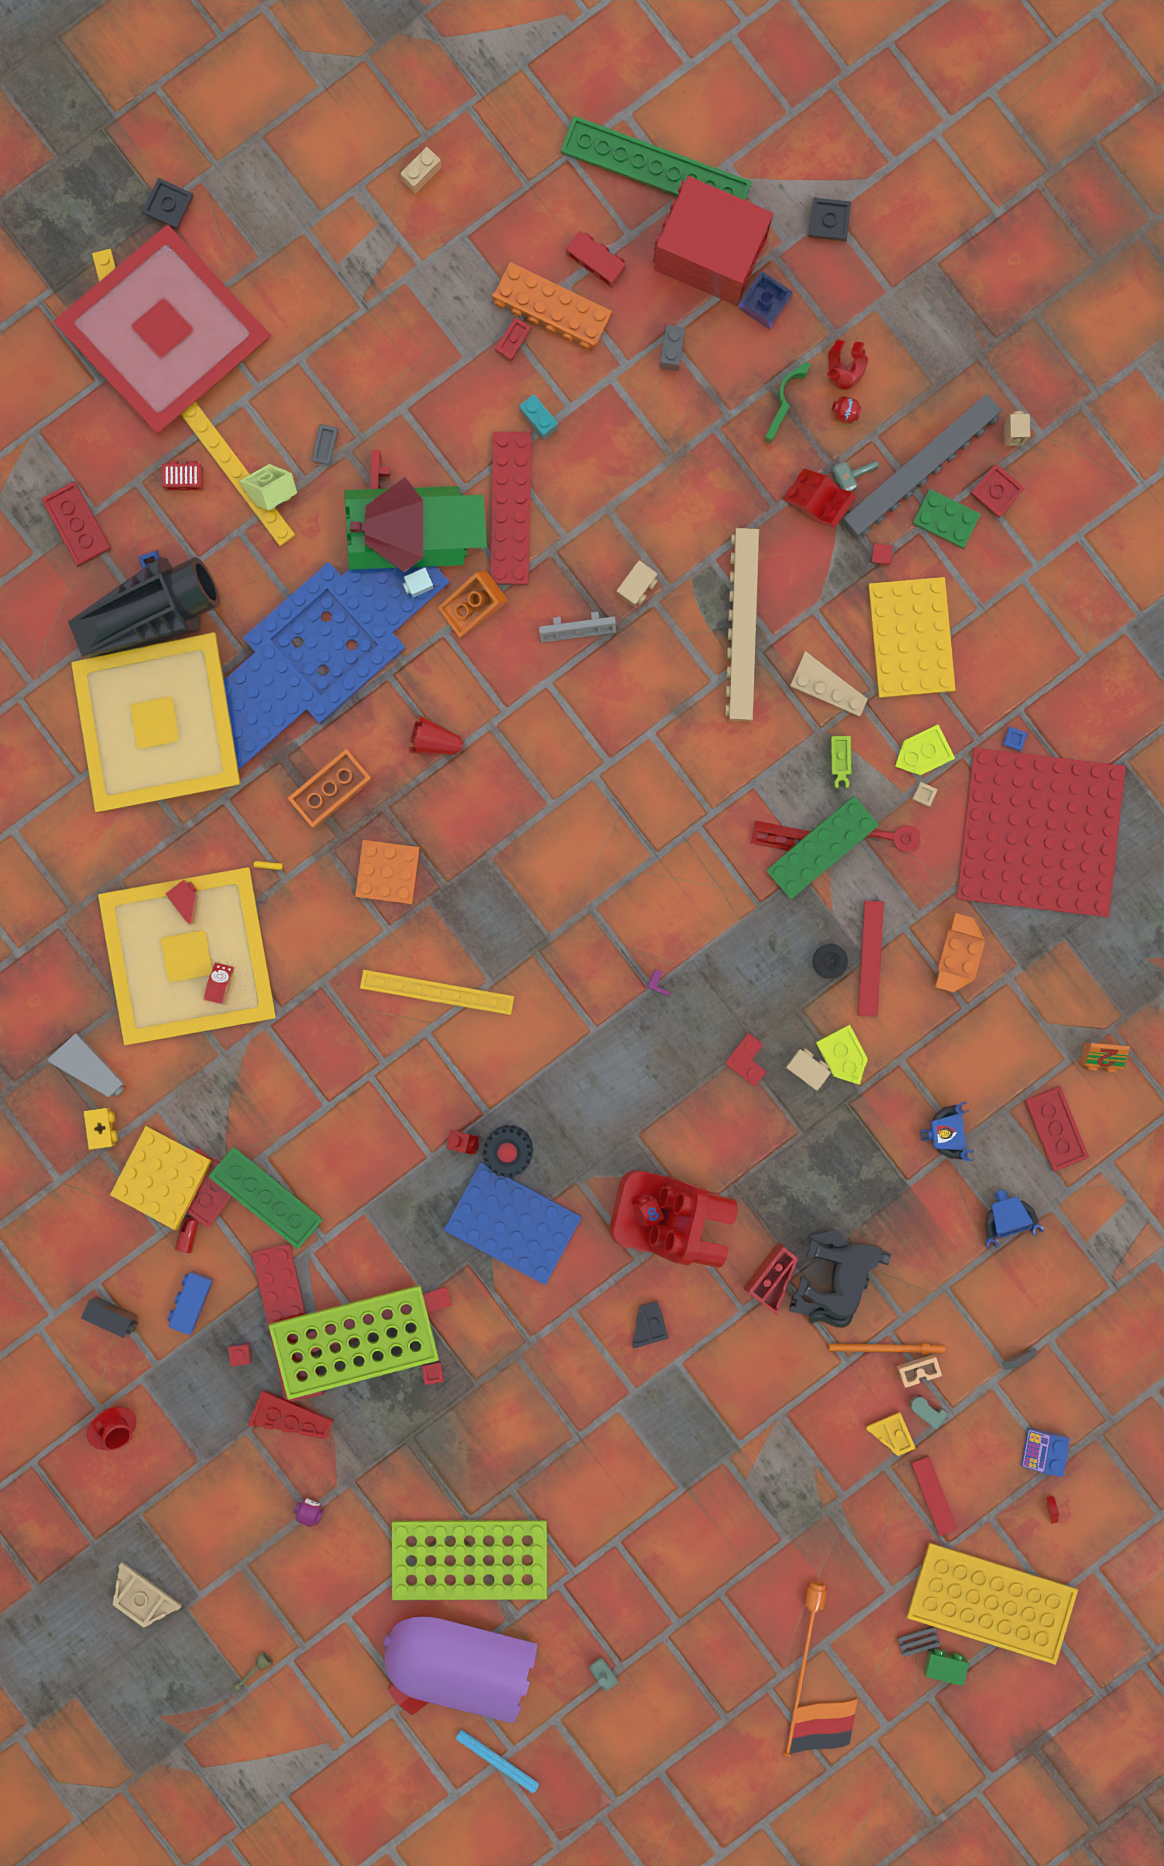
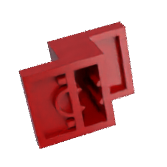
M804 468L792 487L787 491L783 500L787 504L799 507L811 520L835 528L856 498V495L853 492L839 488L827 475Z

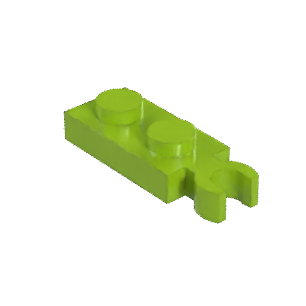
M831 736V774L837 775V779L834 782L835 788L839 787V781L845 782V788L849 787V780L846 778V775H851V736Z

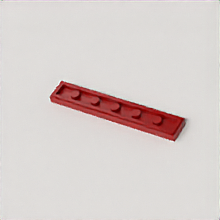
M864 901L858 1015L878 1016L884 902Z

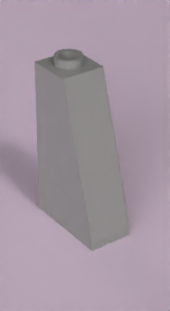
M75 1033L47 1059L51 1064L107 1097H112L113 1095L117 1097L124 1091L123 1086L126 1084L124 1080L80 1033Z

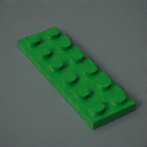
M852 796L768 867L766 871L787 896L792 899L878 827L879 824L859 800Z
M234 1146L208 1176L297 1249L301 1247L323 1221V1218Z

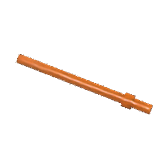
M829 1343V1351L905 1352L930 1355V1353H945V1345H930L929 1343H921V1345Z

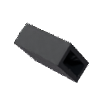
M97 1296L89 1300L81 1316V1319L122 1338L134 1332L139 1323L136 1321L138 1315Z

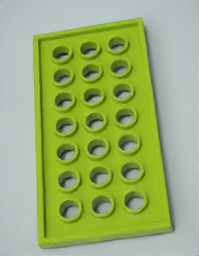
M420 1285L269 1324L288 1400L439 1360ZM409 1304L412 1310L410 1313L404 1314L400 1310L401 1306ZM390 1309L393 1315L391 1318L386 1319L382 1316V1311ZM364 1315H373V1322L365 1323L363 1321ZM345 1320H354L355 1326L353 1328H346L344 1326ZM408 1323H414L416 1329L413 1332H408L405 1326ZM334 1324L336 1331L334 1333H327L325 1331L326 1325ZM391 1327L398 1331L394 1337H389L386 1334V1331ZM308 1329H315L317 1336L309 1338L306 1332ZM372 1332L377 1333L379 1336L375 1342H371L367 1338ZM289 1334H296L298 1341L290 1343L287 1340V1336ZM353 1337L358 1338L360 1341L356 1347H352L348 1343ZM413 1341H418L421 1347L419 1350L414 1351L410 1348V1344ZM333 1342H337L341 1345V1349L333 1352L330 1349V1345ZM394 1346H399L402 1348V1353L400 1355H393L391 1349ZM314 1347H318L322 1350V1354L315 1357L311 1354V1350ZM375 1351H381L383 1358L375 1360L372 1354ZM295 1352H300L303 1355V1359L296 1362L292 1359V1355ZM356 1356H362L365 1361L362 1365H356L353 1359ZM337 1361H343L346 1364L343 1370L335 1368L334 1365ZM318 1366H324L327 1372L324 1375H318L315 1370ZM299 1371H305L308 1377L305 1380H300L296 1375Z
M547 1520L392 1521V1600L547 1599ZM468 1535L473 1536L475 1543L467 1545L464 1542V1538ZM525 1535H529L533 1538V1542L530 1545H525L522 1542V1538ZM414 1536L417 1539V1543L410 1546L407 1544L406 1538ZM434 1536L436 1544L428 1545L425 1541L426 1537ZM453 1536L456 1542L454 1545H447L445 1538ZM485 1536H492L494 1543L486 1545L483 1541ZM504 1536H512L514 1542L511 1545H505L502 1540ZM409 1555H413L417 1558V1563L409 1565L406 1558ZM433 1555L437 1561L434 1565H429L426 1563L425 1558ZM472 1555L475 1558V1562L472 1565L466 1564L464 1561L465 1556ZM486 1555H491L495 1561L493 1564L487 1565L484 1563L483 1558ZM511 1555L514 1561L512 1564L507 1565L503 1562V1557ZM530 1555L533 1558V1562L529 1565L524 1564L522 1557ZM446 1556H454L456 1562L453 1565H448L445 1562ZM471 1574L475 1577V1582L467 1584L464 1581V1577ZM506 1574L513 1576L514 1581L511 1584L504 1583L503 1577ZM525 1574H530L533 1577V1581L530 1584H525L522 1581V1577ZM414 1575L417 1578V1582L411 1585L407 1583L406 1577ZM434 1575L437 1580L436 1583L428 1584L425 1580L426 1576ZM453 1575L456 1581L454 1584H447L445 1577ZM485 1575H492L495 1579L494 1582L486 1584L483 1580Z

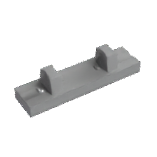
M591 612V620L562 624L561 617L553 618L554 625L539 627L541 643L616 633L615 616L599 619L598 612Z

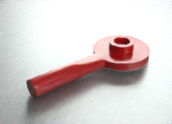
M909 825L899 827L895 833L874 829L867 835L893 840L895 847L902 852H911L920 843L919 832Z

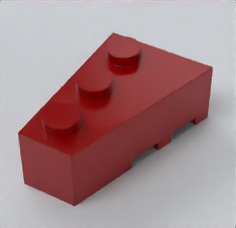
M778 1242L744 1286V1289L778 1316L782 1299L785 1297V1291L788 1282L791 1280L798 1257Z

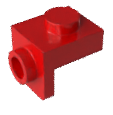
M450 1130L446 1149L465 1154H476V1150L479 1147V1136Z

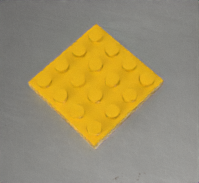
M145 1126L110 1195L164 1225L177 1230L212 1160Z

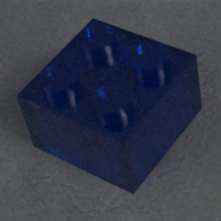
M761 271L741 300L739 309L768 329H771L791 300L793 292Z

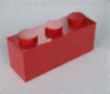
M579 231L566 248V255L611 288L625 271V261L618 255L613 256L609 253V249L603 244L598 245L594 242V238L588 233L583 234Z

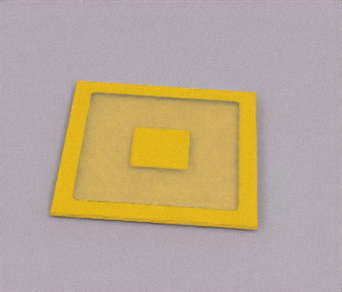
M215 632L71 662L95 812L241 785Z
M250 867L98 894L124 1045L276 1018ZM183 880H186L188 883L191 881L197 888L195 893L198 895L195 921L192 925L187 924L165 894ZM215 962L234 967L225 1004L203 1000L207 982Z

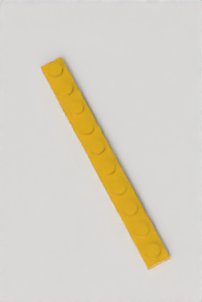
M197 403L192 404L181 414L279 546L282 547L296 535L276 508L266 510L256 506L240 484V480L250 474Z

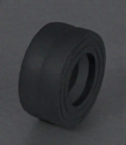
M826 944L819 947L814 953L813 967L817 974L824 978H836L845 972L848 966V957L840 946ZM827 956L835 958L836 963L834 966L828 967L825 964Z

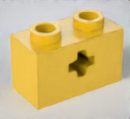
M110 1107L84 1111L89 1150L115 1146L118 1137L116 1130H113L115 1115ZM101 1125L105 1126V1130H98V1127Z

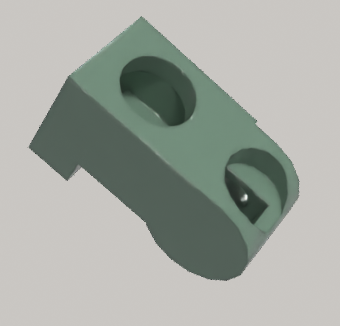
M915 1395L910 1400V1408L935 1429L940 1426L948 1415L941 1407L937 1411L928 1405L925 1398L920 1395Z

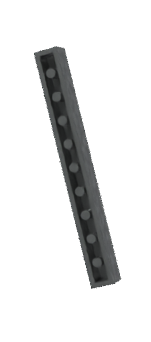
M985 394L843 518L842 523L856 539L860 535L862 537L866 536L871 531L870 527L874 523L878 525L886 518L884 514L889 510L892 513L900 506L899 501L903 498L907 500L912 496L915 487L919 486L921 488L928 481L927 477L930 474L936 475L943 468L941 465L945 461L951 462L957 456L956 452L960 448L962 450L966 449L971 444L970 440L974 436L977 438L986 431L984 427L988 424L992 426L1000 419L998 415L1002 411L988 394Z

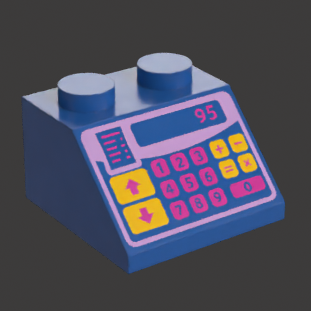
M1027 1428L1021 1466L1044 1474L1063 1477L1070 1438L1064 1434Z

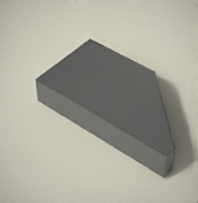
M1036 1348L1008 1358L1001 1363L1003 1369L1018 1368L1038 1355Z

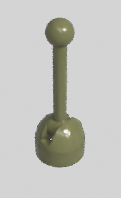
M261 1652L257 1656L256 1667L239 1683L234 1685L235 1691H240L241 1686L258 1669H267L273 1663L267 1653Z

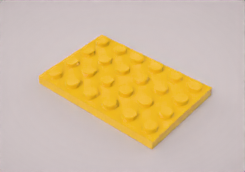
M945 577L868 584L878 697L886 698L956 691Z

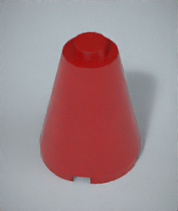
M419 715L417 717L420 722L416 721L410 738V742H413V747H409V753L457 755L458 752L462 751L464 741H461V736Z

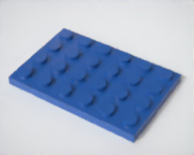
M480 1162L444 1231L546 1285L582 1217L510 1177L497 1176L484 1163Z

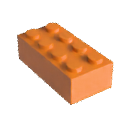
M345 749L287 799L309 825L316 829L373 780L351 753Z

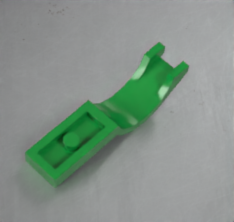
M804 363L787 374L782 380L778 392V400L781 407L765 436V442L772 443L790 405L786 402L783 394L785 385L793 379L805 378L809 371L810 363Z

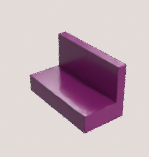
M655 969L647 988L670 996L671 992L657 987L663 972Z

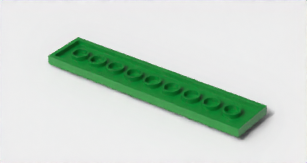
M577 116L573 117L561 148V154L674 196H678L679 186L682 181H686L688 176L743 200L746 199L752 181Z

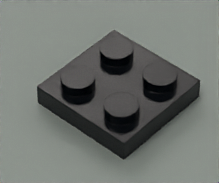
M158 178L142 212L144 215L178 230L194 195Z
M814 197L809 237L847 241L851 202Z

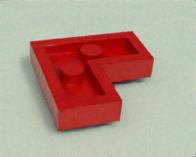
M748 1033L725 1061V1064L755 1087L766 1074L764 1069L752 1061L763 1044Z

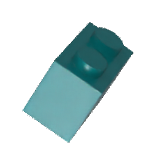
M534 394L519 405L520 413L543 440L558 429V422Z

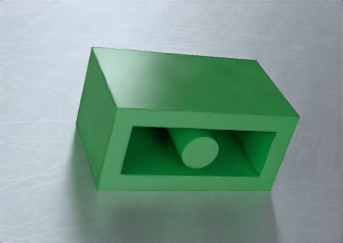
M939 1648L929 1649L923 1673L928 1678L964 1686L969 1662L960 1653H953L951 1655Z

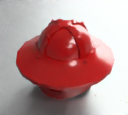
M118 1406L104 1409L91 1421L87 1428L86 1437L89 1444L95 1449L115 1450L123 1447L132 1438L131 1435L136 1427V1417L126 1407Z

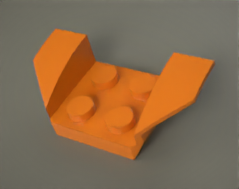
M955 913L952 927L947 931L937 967L939 975L936 988L955 992L976 978L985 939L974 918Z

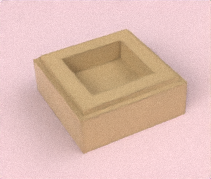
M919 782L912 800L930 807L938 789Z

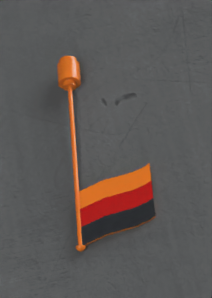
M811 1582L806 1594L805 1606L811 1611L788 1744L786 1752H784L786 1757H790L792 1753L810 1749L844 1747L850 1744L858 1698L844 1702L815 1703L798 1707L815 1612L824 1609L826 1599V1585L820 1582Z

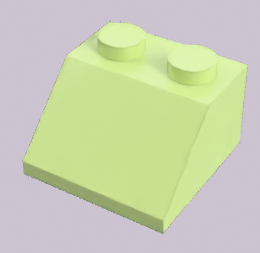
M271 464L240 480L241 486L256 506L266 510L274 509L276 505L283 501H288L297 494L292 473Z

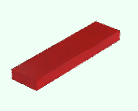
M929 1455L912 1461L911 1465L939 1536L956 1530L957 1526Z

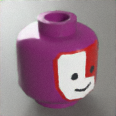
M305 1498L302 1503L297 1502L293 1513H296L297 1522L312 1527L314 1524L318 1525L324 1510H321L320 1503Z

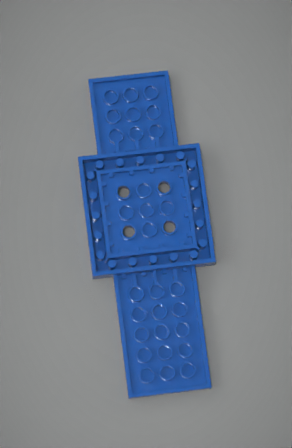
M328 562L243 637L255 653L224 679L238 771L306 710L321 725L406 650L405 646L393 633L450 583L436 566L411 567L406 572L398 568L348 569L341 576ZM425 568L434 589L413 598L411 593H406L403 583L406 582L404 577ZM323 613H331L332 619L329 622L322 621ZM300 637L303 639V645L298 648L294 647V639ZM354 640L357 642V648L352 651L348 650L347 643ZM321 666H327L329 672L327 675L321 676L318 673V669Z

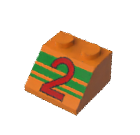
M1083 1043L1081 1065L1087 1066L1086 1070L1098 1071V1067H1104L1106 1072L1117 1073L1118 1069H1124L1130 1046Z

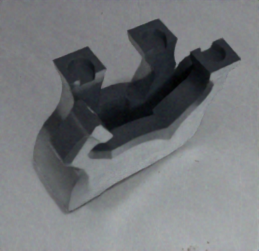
M835 1229L817 1234H809L810 1248L809 1251L807 1250L806 1256L834 1262L831 1280L832 1290L829 1292L819 1291L813 1288L806 1278L800 1276V1285L796 1293L793 1292L789 1311L809 1316L810 1324L825 1322L836 1328H844L852 1321L853 1314L860 1303L863 1289L868 1287V1272L877 1267L878 1263L888 1265L891 1254L882 1250L878 1245L863 1242H846ZM831 1243L833 1244L834 1248L828 1247L826 1245ZM801 1296L810 1299L812 1302H806Z

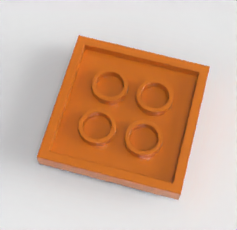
M363 840L355 897L413 904L420 847Z

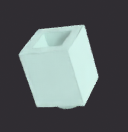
M425 568L404 577L406 582L403 583L406 593H411L413 598L434 589Z

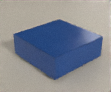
M1008 727L1003 746L1022 751L1027 733Z

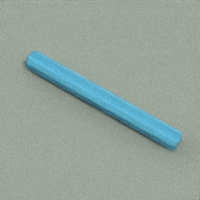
M464 1730L458 1732L456 1735L457 1741L531 1793L537 1790L539 1784L534 1779Z

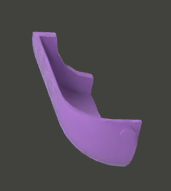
M414 1617L397 1623L390 1634H386L383 1646L386 1647L385 1667L392 1683L407 1696L510 1723L515 1721L521 1709L519 1704L521 1696H526L530 1684L527 1676L529 1668L533 1669L537 1650L536 1643L433 1617Z

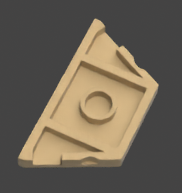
M123 1561L120 1563L113 1599V1606L144 1628L181 1608L182 1604Z

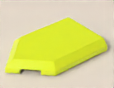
M936 725L903 742L895 767L922 775L955 759L939 725Z
M848 1025L817 1041L816 1044L833 1077L860 1085L868 1058L851 1026Z

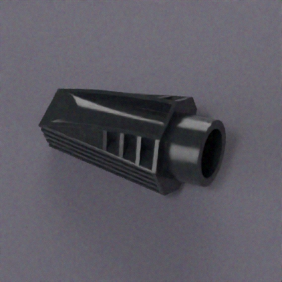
M160 557L69 620L68 623L82 657L94 658L200 631V615L219 607L220 597L209 570L199 558L193 557L172 567L167 558Z

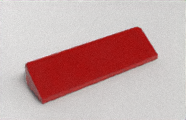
M755 821L751 843L789 851L811 831Z

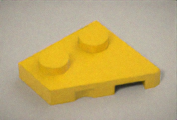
M900 1412L866 1426L869 1432L897 1456L916 1449Z

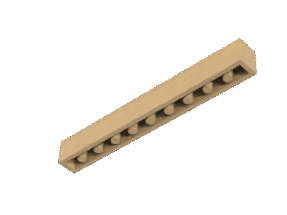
M736 528L735 534H731V545H734V553H731L730 564H734V572H730V583H733V591H729V602H732V610L729 609L728 621H732V629L728 628V640H731V648L728 647L727 659H731L730 667L727 666L726 676L730 678V686L726 685V697H729V705L725 707V716H729V721L752 722L759 529Z

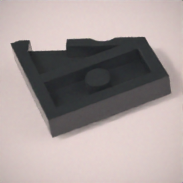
M658 1300L639 1306L632 1344L633 1349L669 1338Z

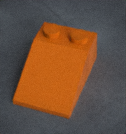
M480 571L470 577L437 608L458 637L461 638L496 613L509 600L487 571Z

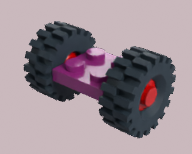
M515 1125L498 1127L489 1135L483 1146L482 1155L485 1165L492 1173L499 1177H515L524 1172L530 1164L533 1154V1143L528 1133L522 1128Z

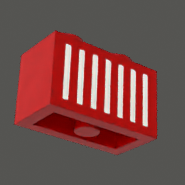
M168 461L167 464H162V487L165 491L203 490L202 465L197 461H187L186 464H179L178 461Z

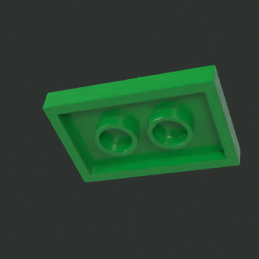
M929 489L912 524L964 549L981 514Z

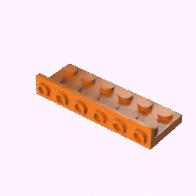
M512 262L509 263L495 293L491 296L495 306L501 309L505 307L511 310L510 312L515 316L521 317L522 315L528 318V321L534 325L540 324L545 326L547 331L554 334L557 332L567 341L572 342L574 340L579 343L580 347L586 350H595L612 315L611 310Z

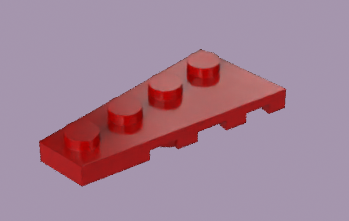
M263 1389L248 1426L264 1427V1429L283 1430V1432H296L305 1436L326 1439L334 1419Z

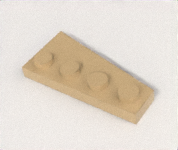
M804 652L790 687L860 717L868 699L809 653Z

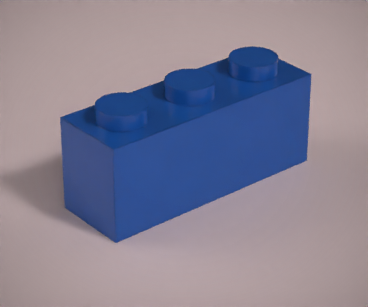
M191 1271L189 1275L185 1274L182 1281L184 1288L182 1293L178 1292L174 1302L177 1303L175 1311L171 1310L167 1319L170 1322L168 1327L188 1335L193 1333L213 1283V1278L195 1271Z

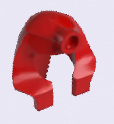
M836 340L828 353L829 371L827 376L830 378V382L838 389L849 390L860 382L869 359L865 356L864 343L855 342L851 350V356L854 360L849 366L844 365L840 354L845 341Z

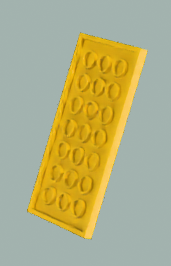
M929 1542L907 1618L1056 1665L1078 1589Z

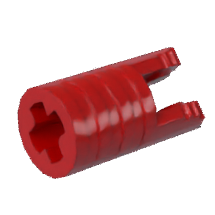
M190 1216L183 1219L175 1247L176 1251L189 1254L192 1253L198 1221L190 1218Z

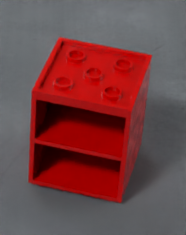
M688 176L686 181L681 182L678 189V199L674 198L670 207V214L666 216L663 222L662 234H658L655 240L654 270L738 306L768 238L774 213Z

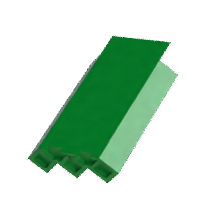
M459 486L414 488L423 499V558L412 567L464 565V558H467V548H487L484 495H464V493H460ZM388 489L344 490L349 570L397 568L365 545V533H350L351 521L365 523V506Z

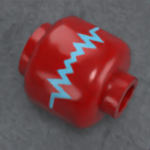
M842 396L838 401H834L831 411L834 412V418L837 421L851 424L859 419L861 406H859V402L856 399Z

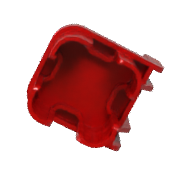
M631 1170L620 1181L609 1226L610 1236L614 1242L621 1246L651 1252L673 1263L686 1266L696 1263L720 1268L726 1261L728 1247L701 1240L705 1219L730 1225L734 1224L738 1210L737 1202L735 1199L720 1196L719 1193L706 1191L704 1188L677 1178L642 1170ZM644 1195L657 1199L665 1218L649 1228L640 1224L632 1205L638 1202V1198Z

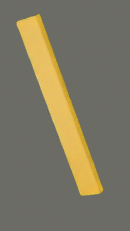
M363 970L360 989L511 1015L514 996L369 970Z

